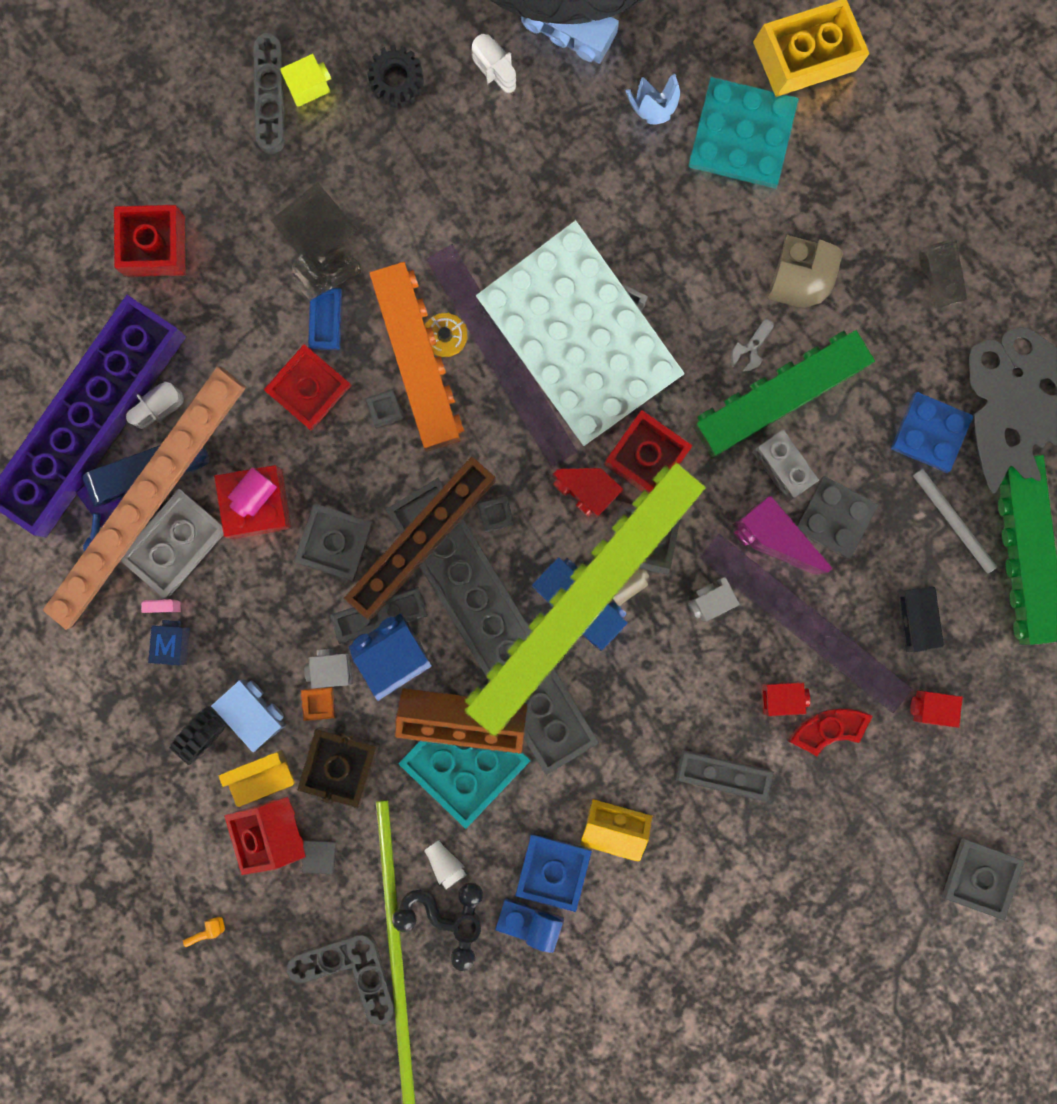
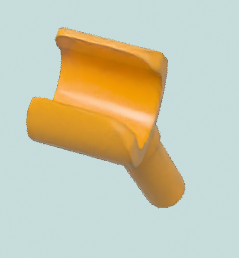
M215 917L205 920L206 930L184 939V946L188 947L201 940L213 939L222 934L225 930L223 918Z

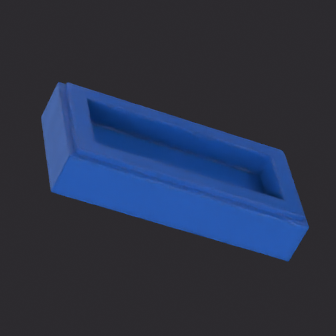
M310 287L308 348L311 350H340L341 288Z

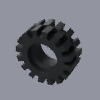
M390 45L391 51H386L384 47L380 49V56L377 53L372 56L374 62L369 61L368 80L374 96L377 100L380 98L382 104L387 105V102H389L391 107L396 108V103H401V107L407 106L406 101L409 100L412 104L415 101V95L420 96L422 92L421 87L424 85L423 71L420 60L415 58L413 51L410 50L407 53L406 47L400 46V50H396L395 45ZM392 67L403 68L408 74L405 83L398 87L388 85L384 80L388 69Z
M207 706L181 730V733L170 744L169 749L187 765H190L212 745V742L223 732L227 723L211 707Z

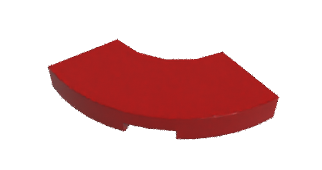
M848 708L825 710L801 723L792 733L788 742L818 756L824 747L835 741L849 740L860 743L873 716Z

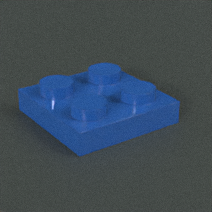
M916 392L912 396L891 450L948 473L953 467L973 415Z
M531 833L515 896L576 912L592 849Z

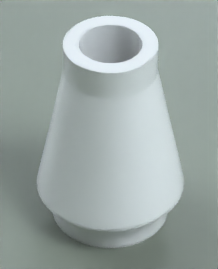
M440 840L424 851L428 856L439 885L443 884L446 890L467 875L463 870L465 866L442 845Z

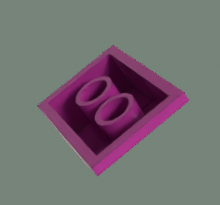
M771 495L761 500L732 524L736 529L734 535L744 546L749 544L755 550L813 575L828 573L833 569Z

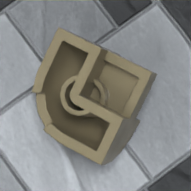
M787 235L778 266L773 276L768 299L804 308L821 303L829 297L834 288L843 252L839 247L820 239L816 243Z

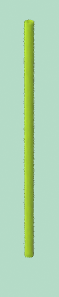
M388 800L376 801L402 1101L403 1104H415L400 931L396 930L392 924V916L398 909L389 804Z

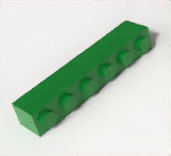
M845 330L829 339L831 345L821 350L819 346L814 347L802 355L805 360L797 365H794L792 361L776 370L778 376L768 381L766 377H763L750 385L751 392L744 396H741L740 392L723 401L726 406L715 412L713 408H710L697 416L699 422L693 428L710 457L718 456L873 364L875 360L857 330L848 335Z
M1044 455L1034 456L1041 475L1040 481L1032 477L1024 478L1013 466H1010L1000 484L1001 498L998 500V510L1004 518L1005 528L1002 530V541L1008 550L1009 559L1006 560V572L1012 582L1009 598L1012 608H1015L1016 621H1014L1013 630L1016 639H1019V645L1057 642V554Z

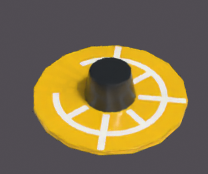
M439 313L432 316L426 322L425 328L432 327L437 345L431 346L434 355L452 357L465 347L468 339L467 328L458 316L451 313Z

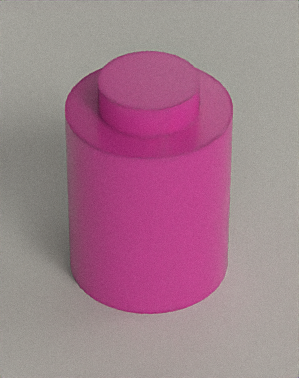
M252 467L228 496L232 500L229 506L242 517H245L247 514L254 516L277 486Z

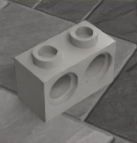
M784 430L752 451L787 502L819 481Z

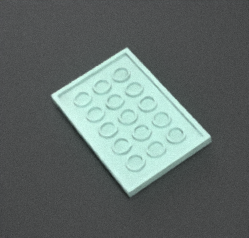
M576 220L476 295L583 446L685 374Z

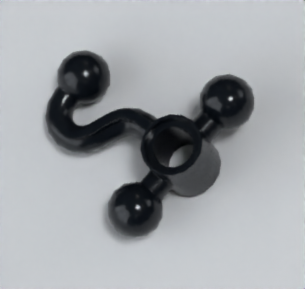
M471 882L464 884L460 888L458 897L463 905V911L459 912L454 919L444 918L440 915L437 903L429 892L420 889L407 893L401 901L400 908L392 916L394 928L400 932L411 931L417 922V916L412 907L416 902L422 903L430 923L437 929L453 932L455 938L459 941L458 947L451 954L452 966L459 971L471 969L475 963V954L471 949V943L475 942L481 933L480 919L475 913L476 906L481 903L483 898L481 887ZM467 919L473 921L476 925L475 930L470 934L460 932L458 925L461 921Z

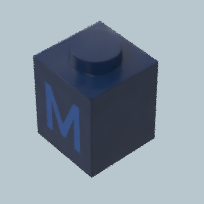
M162 620V626L152 625L148 663L187 665L190 628L181 627V621Z

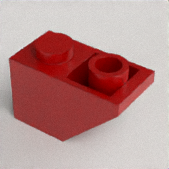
M602 468L557 469L552 475L556 480L553 483L556 489L564 496L570 493L578 501L575 506L588 518L593 515L597 519L624 490Z

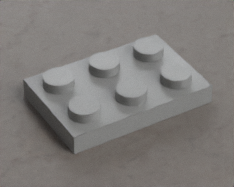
M178 489L143 529L120 561L162 598L168 599L223 536L222 524L182 489Z

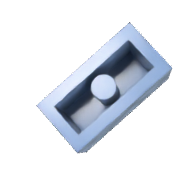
M244 679L239 680L211 706L249 749L255 752L260 750L286 724L282 720L284 714L273 703L268 705L261 697L264 694L261 688L254 681L247 682Z

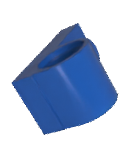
M505 898L495 930L526 940L527 945L537 950L553 953L563 926L564 917Z

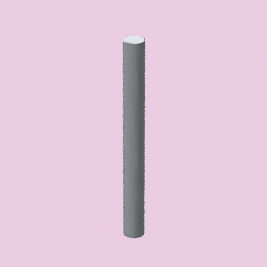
M922 468L912 476L985 572L988 574L995 570L998 566Z

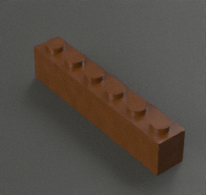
M471 456L349 591L344 599L367 620H372L496 482V477Z

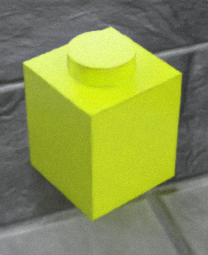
M313 54L280 69L297 107L330 92L326 82L331 80L324 62L317 63Z

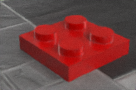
M303 344L265 387L264 391L312 431L352 385Z

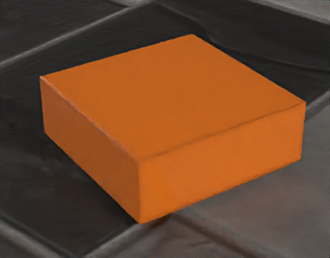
M333 687L301 690L303 721L336 718Z

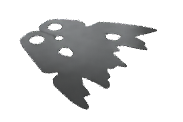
M1017 327L1004 333L1001 343L990 339L976 344L971 349L969 357L972 389L977 396L988 401L982 409L974 414V423L982 470L991 493L997 492L1010 466H1013L1022 477L1027 479L1032 477L1040 481L1041 475L1032 452L1033 445L1036 444L1040 448H1044L1046 442L1050 441L1057 447V395H1048L1039 387L1040 380L1049 378L1055 384L1057 390V348L1033 330L1026 327ZM1021 337L1028 339L1032 344L1031 353L1028 355L1018 354L1013 347L1016 339ZM992 351L999 356L1000 364L997 368L988 369L982 364L981 356L984 352ZM1014 368H1021L1023 375L1021 377L1014 376L1012 372ZM1007 428L1018 431L1021 439L1018 445L1014 447L1007 445L1004 435Z

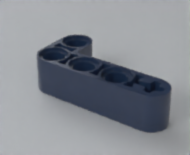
M161 445L84 474L82 479L95 507L103 506L122 499ZM205 445L183 475L209 464V453Z

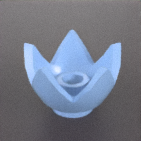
M675 74L670 76L662 93L644 77L640 80L637 99L633 96L630 89L625 90L635 112L641 118L646 119L648 124H660L670 120V114L676 110L680 99V88Z

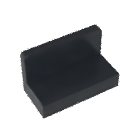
M932 586L897 591L906 652L927 651V649L942 648L944 642L936 588Z

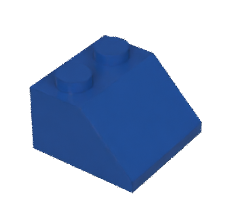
M401 613L395 617L386 618L378 628L369 634L358 636L353 641V644L348 646L353 661L377 701L431 667L420 640Z

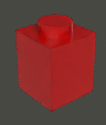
M803 682L762 684L764 715L806 714V707H810V692L808 688H805Z
M917 690L916 697L912 698L910 706L911 715H914L913 721L959 728L963 697Z

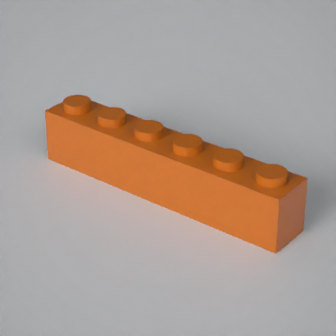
M404 261L369 272L425 451H432L460 442L459 433L464 432L459 414L453 416L450 404L455 403L450 385L444 386L440 376L446 374L441 356L435 357L431 347L437 345L432 327L425 328L422 317H426L428 314L423 298L416 299L414 288L419 287L414 269L408 271Z

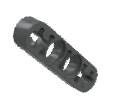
M266 33L257 37L254 42L255 137L262 151L268 154H275L281 151L285 144L284 78L280 71L284 67V56L279 39L273 34ZM267 44H272L273 50L270 52L272 64L267 63V57L264 53ZM265 73H275L277 75L276 83L272 86L263 85L261 78ZM267 102H275L278 105L277 112L271 116H266L262 113V107ZM266 124L272 125V131L275 137H277L272 140L270 145L263 139L269 135Z

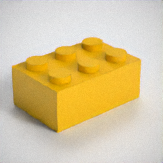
M838 0L766 23L753 41L776 97L854 72L870 54L847 0Z

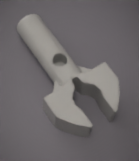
M763 320L748 344H736L731 352L733 367L741 355L750 353V362L742 373H748L758 368L763 360L759 357L758 350L774 327V323L771 320Z

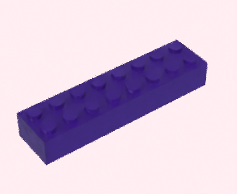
M126 294L0 474V513L31 534L47 538L77 495L76 492L84 485L82 476L96 468L126 425L127 412L141 402L137 395L143 396L149 392L187 336Z

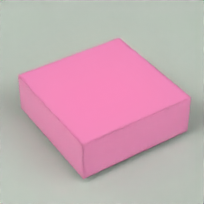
M143 600L141 602L142 613L181 612V605L178 600Z

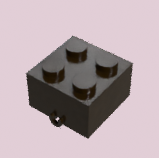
M316 728L297 791L321 797V801L333 804L335 801L359 808L364 800L380 744L328 728Z

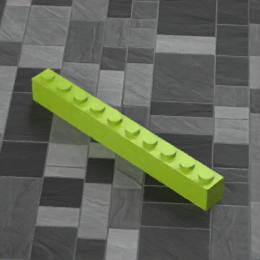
M675 463L671 469L667 466L663 467L653 479L657 486L650 494L644 490L632 504L637 508L629 518L623 514L612 527L616 534L611 540L607 542L605 539H602L591 552L595 558L587 567L582 563L570 577L574 581L572 586L567 591L561 587L549 601L554 606L545 616L540 612L528 626L532 633L525 641L519 637L507 651L511 655L509 660L504 665L498 662L486 675L490 680L483 690L476 687L464 701L469 705L465 712L494 737L705 490L706 487L679 464Z

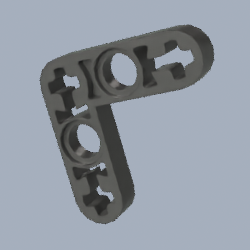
M365 932L356 933L294 954L288 962L287 974L296 983H306L352 968L368 1020L373 1024L383 1025L392 1018L394 1013L393 996L376 941L370 934ZM361 940L363 945H369L366 951L367 961L374 959L375 962L366 963L359 968L358 964H362L363 957L361 952H355L354 948L357 946L358 941ZM330 949L336 950L340 955L339 964L335 966L327 965L323 959L325 951ZM313 954H317V964L310 966L306 970V975H303L301 970L295 971L294 967L298 964V960H301L303 964H308L314 961L315 957ZM367 970L377 972L380 978L379 983L372 987L367 986L362 980L363 973ZM381 989L384 990L378 996L380 1004L388 1006L384 1016H380V1013L377 1011L373 1012L372 1009L375 1008L376 999L374 995L368 998L367 994H375Z

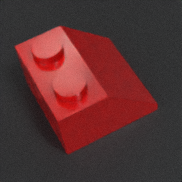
M288 797L271 800L224 815L241 875L275 870L306 857L303 848L304 842L299 834L294 818L295 812Z

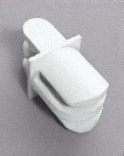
M481 34L477 36L472 45V57L475 64L486 76L487 83L489 84L495 80L504 92H513L516 89V72L511 66V53L506 54L490 35Z
M163 382L145 395H137L141 402L127 412L126 420L140 429L148 427L155 421L163 425L164 422L162 420L183 404V393L171 383Z

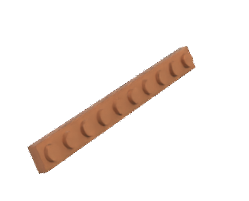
M217 367L44 607L43 611L65 630L73 627L245 390L246 386L223 367Z

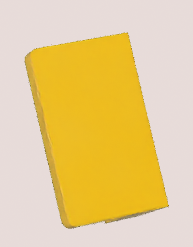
M283 750L218 775L222 787L229 786L237 807L295 784Z
M592 799L580 845L626 859L640 861L649 841L652 815Z

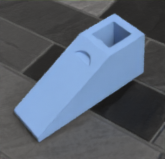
M521 17V22L531 32H541L550 37V40L557 46L562 48L567 46L576 51L577 55L588 62L595 61L599 64L613 42L619 20L613 17L598 21L591 20V22L581 24H553Z

